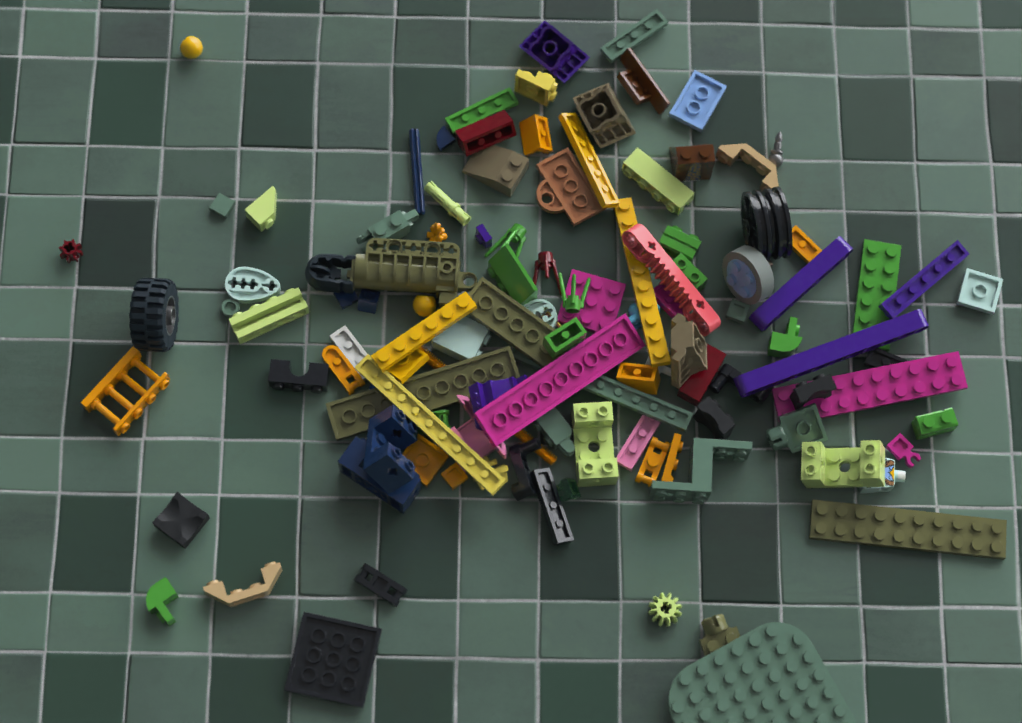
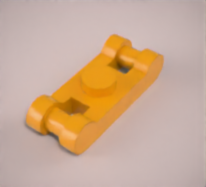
M652 437L635 482H643L650 487L652 480L656 481L671 443L667 441L664 443L659 441L657 437ZM654 448L661 449V454L653 452ZM645 471L651 473L652 476L649 477L644 475Z

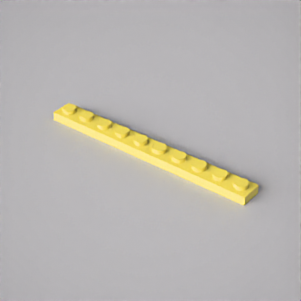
M369 354L355 366V369L398 409L402 410L417 427L492 496L507 482L388 371L382 373Z

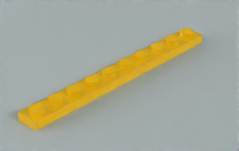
M632 198L618 199L620 204L614 208L651 368L670 365L671 359L649 268L645 267L646 263H642L635 258L622 240L623 232L638 224Z

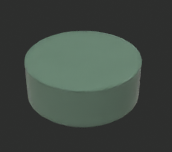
M226 299L221 304V312L224 317L232 318L233 314L240 312V305L235 299Z

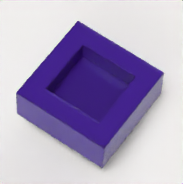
M483 224L477 226L475 238L480 245L483 244L485 249L492 246V237Z

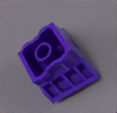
M545 20L519 45L520 48L563 83L590 58Z
M522 375L517 379L511 376L503 380H488L483 384L476 382L469 386L473 413L528 378V376ZM475 419L476 429L483 431Z

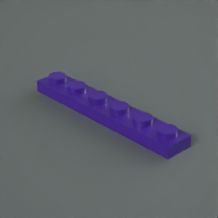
M958 240L955 241L878 307L889 319L895 318L969 255L968 251Z

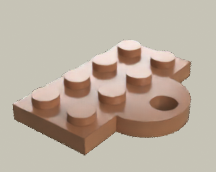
M568 147L536 164L537 170L544 179L537 188L536 200L540 208L545 212L551 214L565 212L572 225L576 226L606 210V208L601 207L586 174ZM549 196L552 198V201L544 203L542 197Z

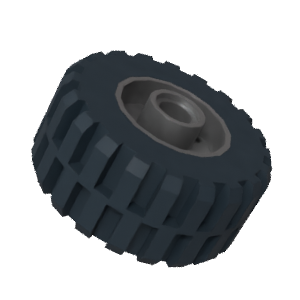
M141 278L134 285L130 302L129 329L132 344L139 351L167 352L172 349L171 347L174 345L178 330L179 298L176 285L170 279Z

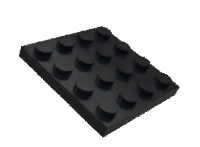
M303 612L284 691L364 709L382 629Z

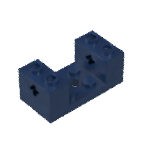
M394 405L369 419L363 470L389 494L414 479L415 466L411 460L401 454V451L415 443L418 438V427L405 416L402 410L397 409Z
M355 437L338 460L339 471L404 514L421 491L420 475L414 471L413 480L389 494L363 470L367 440Z

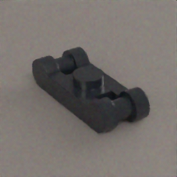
M364 563L361 573L356 575L354 581L397 607L400 603L399 599L408 590ZM369 574L373 576L370 582L366 580ZM390 588L396 590L393 596L388 594Z

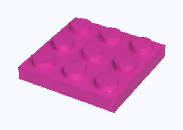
M572 269L565 290L566 298H568V295H571L573 274L576 275L575 295H578L579 299H581L587 279H591L584 301V309H580L579 313H568L565 311V308H562V300L558 322L565 324L577 317L586 331L596 333L617 319L626 284Z

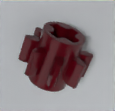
M74 239L71 241L64 240L63 246L59 247V250L62 252L60 254L61 259L66 258L68 264L71 261L78 262L79 256H83L80 250L82 248L81 244H76Z

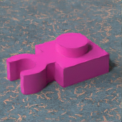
M901 433L886 446L899 461L904 458L909 468L914 466L911 458L916 459L918 462L921 460V456L918 453L911 451L914 446Z

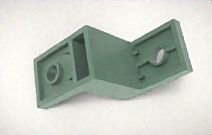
M693 438L689 448L688 483L652 480L649 498H653L654 501L670 499L675 503L692 501L693 504H703L707 502L712 490L713 459L721 461L727 458L733 459L735 462H743L748 459L752 451V442Z

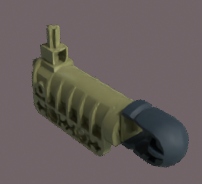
M372 238L367 242L366 254H356V257L347 255L345 258L337 254H319L308 261L305 269L307 282L318 291L340 293L343 290L345 293L353 294L355 289L433 293L439 298V309L458 297V291L470 292L477 284L475 274L460 272V248L457 244L450 242ZM375 243L378 244V247H384L383 244H386V249L377 248L373 250L372 247ZM392 245H397L400 249L389 250V247ZM412 246H416L417 250L411 251L407 249H411ZM430 247H435L438 252H427ZM441 248H443V251H450V248H451V249L453 248V249H454V252H457V253H453V254H449L448 252H443V253H441ZM337 267H342L343 269L351 268V270H347V279H350V281L340 279L341 269H337ZM466 278L474 280V284L471 286H466L463 282Z

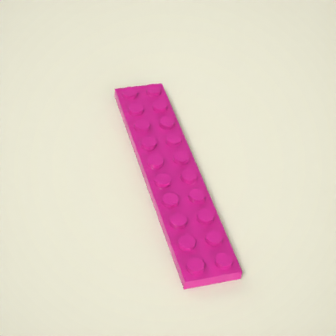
M625 313L473 413V416L492 446L496 447L646 345Z
M959 351L832 376L837 387L832 391V395L825 399H812L803 407L815 403L820 417L826 418L965 390L968 388ZM797 384L777 387L772 390L777 417L795 410L790 395Z

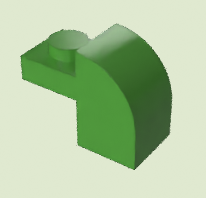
M789 318L786 334L772 331L768 344V356L785 358L796 352L802 341V337L798 336L800 325H797L798 318Z
M164 577L149 589L146 595V605L151 614L159 610L156 615L162 624L167 622L171 626L176 622L166 605L179 596L167 578Z

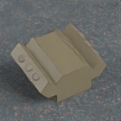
M609 83L573 98L579 114L600 149L636 133Z
M677 313L671 320V385L679 389L691 375L707 370V343L693 320L686 322V317Z

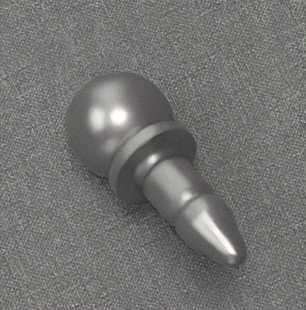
M778 132L775 138L774 150L770 151L772 154L768 158L776 167L781 166L783 163V151H780L783 140L781 132Z

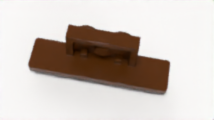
M627 48L620 58V61L627 70L620 72L617 75V79L636 105L650 101L658 114H662L669 106V100L632 49Z

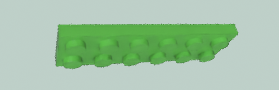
M864 239L852 333L890 320L878 306L896 292L901 245ZM890 343L879 347V349L889 352Z

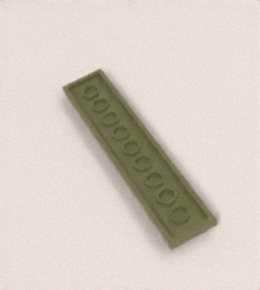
M507 346L412 376L402 385L432 412L460 403L457 398L458 394L471 399L468 387L476 382L483 384L488 380H503L511 376L517 379L520 377L511 347ZM376 388L326 403L336 440L340 441L368 432L369 419L394 404Z
M814 499L811 501L809 539L1001 560L1006 558L1007 520Z

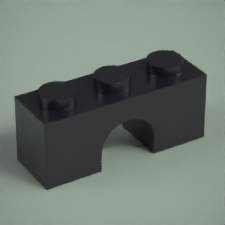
M271 359L268 382L269 386L273 389L284 390V388H289L295 392L311 390L312 393L316 394L327 392L330 373L329 364L309 362L307 373L303 376H295L291 373L292 366L289 360Z

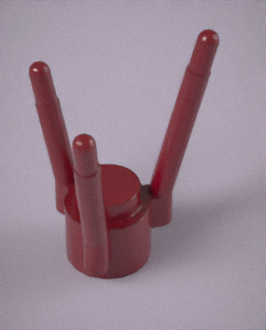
M548 251L540 252L538 260L535 261L533 282L536 285L539 268L545 271L546 279L549 278V270L552 268L560 295L562 296L556 260L553 259V253Z

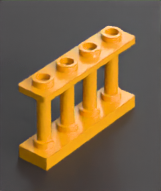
M134 346L81 402L83 408L89 413L92 410H97L115 424L113 431L117 436L121 433L124 434L130 428V423L134 419H138L142 415L143 409L147 405H151L155 401L156 395L161 390H165L170 383V377L166 372L159 376L140 361L142 355ZM132 367H137L155 383L148 390H145L127 375L128 371ZM119 381L125 382L142 396L135 405L114 389V386ZM106 395H110L128 410L122 419L118 418L101 404V400Z

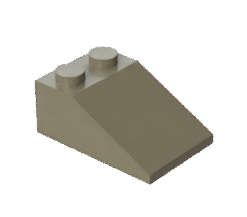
M492 145L473 153L463 168L462 173L511 198L529 168V159L513 150Z

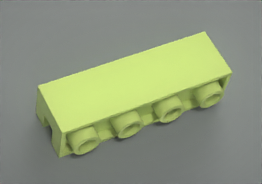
M638 147L623 162L622 171L625 176L634 179L641 189L649 191L652 197L665 204L670 212H675L679 215L683 211L686 204L689 205L693 200L695 193Z
M299 287L296 289L291 288L286 290L283 295L270 297L265 303L255 304L243 313L237 312L233 314L232 318H229V322L239 344H243L309 314V308L302 297Z

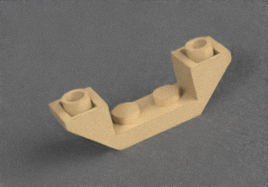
M747 143L719 146L716 156L722 163H727L731 166L740 156L746 164L752 165L759 174L766 176L761 183V191L765 188L772 190L773 187H779L776 165Z
M280 562L267 563L264 565V568H261L265 584L255 583L249 589L243 591L242 589H236L230 592L231 595L228 596L223 582L218 580L208 582L207 586L203 587V590L207 596L229 607H234L268 596L283 570Z

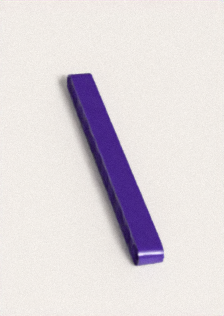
M917 309L735 377L733 381L740 397H747L924 331L929 327V324L922 310Z

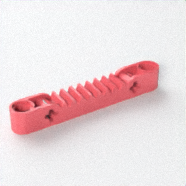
M636 224L623 232L622 240L638 261L646 263V268H651L650 273H655V279L661 280L659 284L665 285L664 290L670 291L669 296L675 297L674 302L680 303L679 308H683V315L687 321L693 320L703 336H707L721 325L718 314L646 227L642 224Z

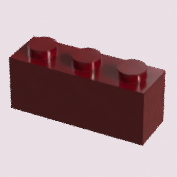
M505 110L455 130L458 145L466 156L517 135L514 122Z
M707 344V370L691 375L678 389L677 396L697 407L721 367L726 353Z

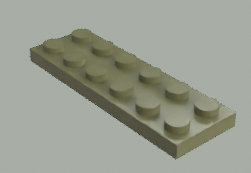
M481 277L468 294L477 305V309L468 315L542 368L555 360L552 359L542 343L544 337L556 329L488 280Z

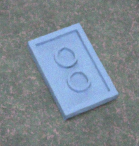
M694 70L671 109L669 117L702 132L727 86Z

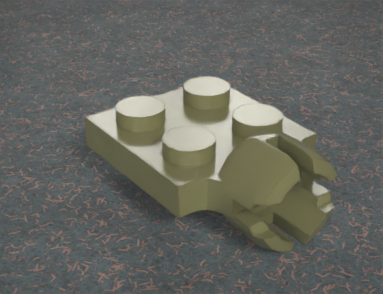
M717 614L702 621L701 624L705 637L700 639L699 643L705 657L741 636L737 626L730 628L726 623L724 615Z

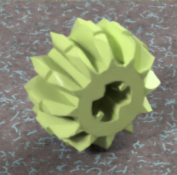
M660 593V599L654 596V602H650L648 605L652 608L648 614L655 615L652 618L653 622L657 619L660 620L659 626H662L663 621H665L666 626L669 627L671 621L677 623L676 617H681L682 615L678 611L682 608V605L676 604L678 601L677 597L673 600L670 599L671 593L667 595V598H665L664 593ZM663 606H666V609L669 608L668 613L661 611Z

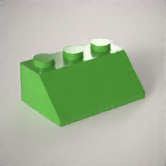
M507 243L488 261L487 272L492 279L495 278L497 281V288L523 306L537 299L538 288Z

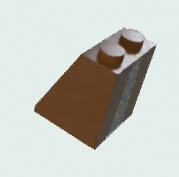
M713 144L669 147L672 175L680 182L709 180L711 178L715 165Z

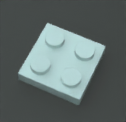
M967 268L956 304L993 315L1003 279Z

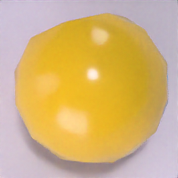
M194 36L186 37L180 44V52L188 59H196L202 53L203 45Z
M417 295L414 298L413 309L416 314L428 317L435 312L437 303L434 297Z

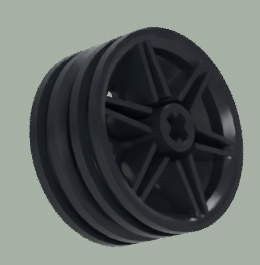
M773 187L772 190L770 188L763 189L762 193L759 190H753L752 193L750 191L743 192L741 197V221L745 244L761 252L767 261L771 257L774 260L780 259L781 256L789 258L792 252V226L787 201L780 187Z

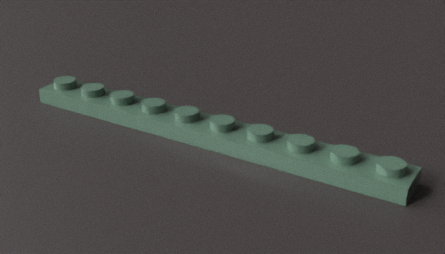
M513 347L512 353L515 361L536 370L542 368ZM603 375L582 388L685 433L694 414Z

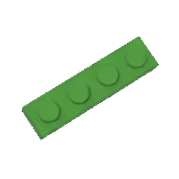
M508 87L446 117L445 122L453 136H455V130L500 111L509 110L517 106L519 101L511 88Z

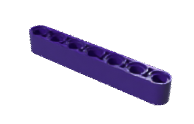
M841 236L837 237L750 315L749 319L762 332L765 331L848 257L853 248Z

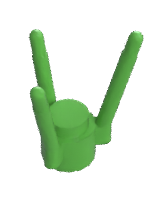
M515 223L484 256L488 257L507 238L501 248L507 243L509 244L510 241L513 243L519 241L515 253L518 258L523 243L527 239L524 236L527 232L522 225Z
M559 272L558 277L563 300L562 308H565V311L568 313H579L580 309H584V301L591 279H587L581 299H579V296L575 295L576 275L573 274L571 295H568V298H566L562 273Z

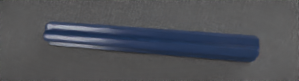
M415 128L409 130L414 204L417 213L424 215L425 202L419 130Z

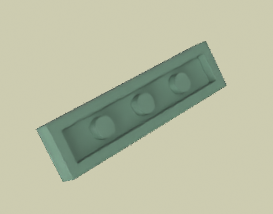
M656 9L602 46L600 52L612 64L621 58L627 48L634 49L666 27L668 21Z

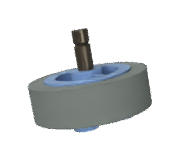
M744 245L724 257L722 263L723 276L728 288L738 300L752 305L767 298L773 292L774 276L771 269L773 263L771 260L767 261L757 249Z

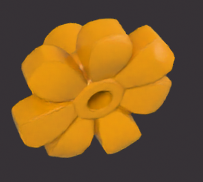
M434 223L430 227L431 232H427V238H430L429 241L442 242L447 239V233H444L445 229L440 227V223Z

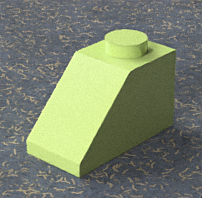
M274 186L269 188L245 209L246 217L261 232L265 228L269 229L274 224L276 218L277 194Z

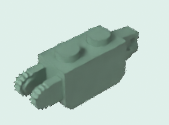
M415 209L407 213L398 210L370 226L368 231L358 236L356 241L358 244H361L372 238L401 239L410 232L413 222L419 219V214ZM375 243L372 248L373 250L376 248H385L386 244H383L384 247H378V244ZM366 245L362 248V251H363L365 254H366Z
M556 407L531 423L537 432L540 431L543 434V440L548 447L552 446L554 450L559 448L566 457L574 455L575 446L571 441L572 428Z

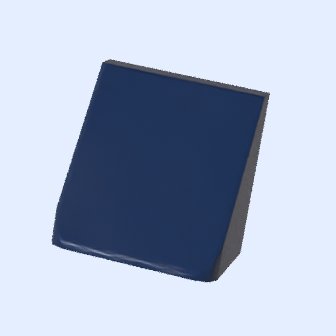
M362 289L358 299L357 310L375 314L380 292Z

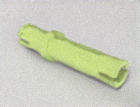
M432 181L425 185L424 191L448 211V215L456 218L462 226L470 222L471 216L460 208L461 205L452 201Z

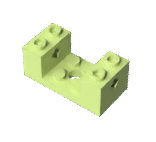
M612 401L573 404L571 418L575 446L577 487L616 485L619 473L617 458H614ZM596 443L599 446V450L592 452L589 450L588 445Z
M881 440L861 441V447L825 448L822 442H802L801 481L806 488L885 487V448ZM844 463L850 464V469L847 472L840 471V467Z

